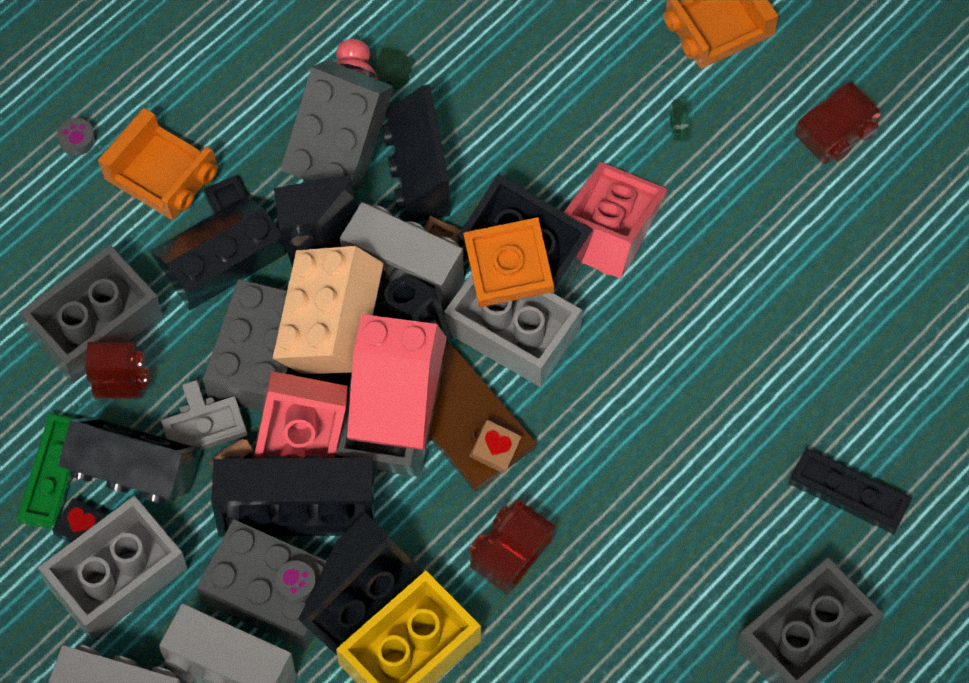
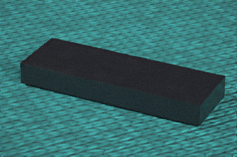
M807 447L788 483L895 535L912 501V497Z

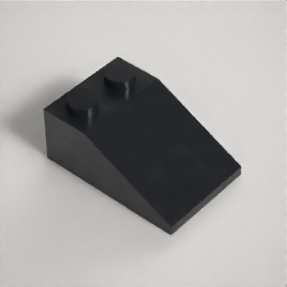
M364 513L336 541L298 619L337 655L336 649L424 571Z

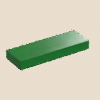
M49 413L18 512L17 520L19 523L53 530L61 517L72 477L69 476V469L58 467L69 422L78 418Z

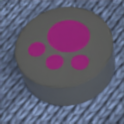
M70 118L59 126L57 139L60 148L65 153L78 156L91 150L95 143V134L92 125L87 120Z
M289 561L283 564L275 576V585L279 596L289 603H302L308 600L316 584L313 569L302 561Z

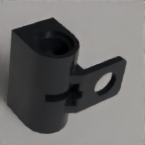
M400 277L388 284L384 293L386 300L374 309L373 316L438 324L447 337L446 343L451 339L437 291L434 288L411 277Z

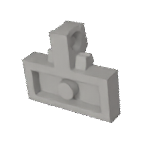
M197 380L182 385L188 405L180 407L181 414L161 420L168 439L202 448L201 450L247 436L235 396L215 403L213 397L203 400Z

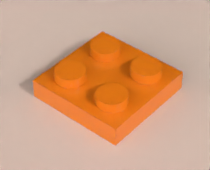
M538 217L463 233L479 308L554 292V284Z

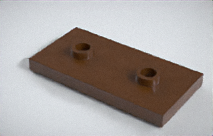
M448 341L445 344L442 359L443 369L429 438L470 487L477 492L502 474L469 457L481 427L486 420L521 436L508 468L536 449V442Z

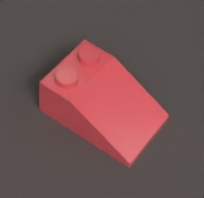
M600 162L563 212L593 230V235L582 263L596 268L606 275H613L621 279L637 254L668 189Z
M361 314L353 351L347 432L349 440L419 450L425 449L447 339L438 324Z
M271 371L253 459H261L270 455H279L284 458H304L308 455L335 458L346 409L348 386Z

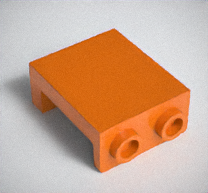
M667 0L666 11L663 13L668 29L671 32L676 31L680 37L685 55L689 59H694L700 69L775 35L778 14L768 0Z
M145 108L138 113L98 159L105 180L172 221L181 211H186L190 207L196 193L203 185H207L213 180L218 169L212 149L206 146L200 151L158 125L156 115Z

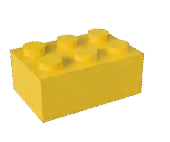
M425 570L336 649L338 664L356 683H435L481 642V626Z

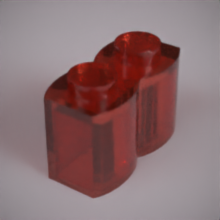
M849 82L832 94L824 103L816 106L797 122L795 136L824 165L833 159L838 162L851 151V144L860 139L866 141L877 132L881 111L853 82Z
M87 342L85 368L94 399H142V391L149 390L150 383L149 368H145L144 351H138L135 342Z
M517 500L511 507L503 506L493 520L495 528L487 536L484 534L479 535L469 549L471 554L470 568L507 595L517 586L530 567L553 541L556 531L555 525L520 500Z

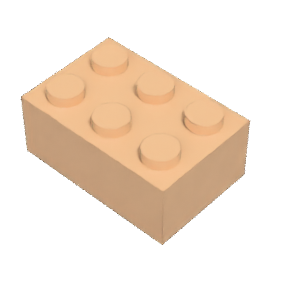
M356 246L296 250L273 359L300 374L352 372L353 351L361 314L373 315L384 263Z

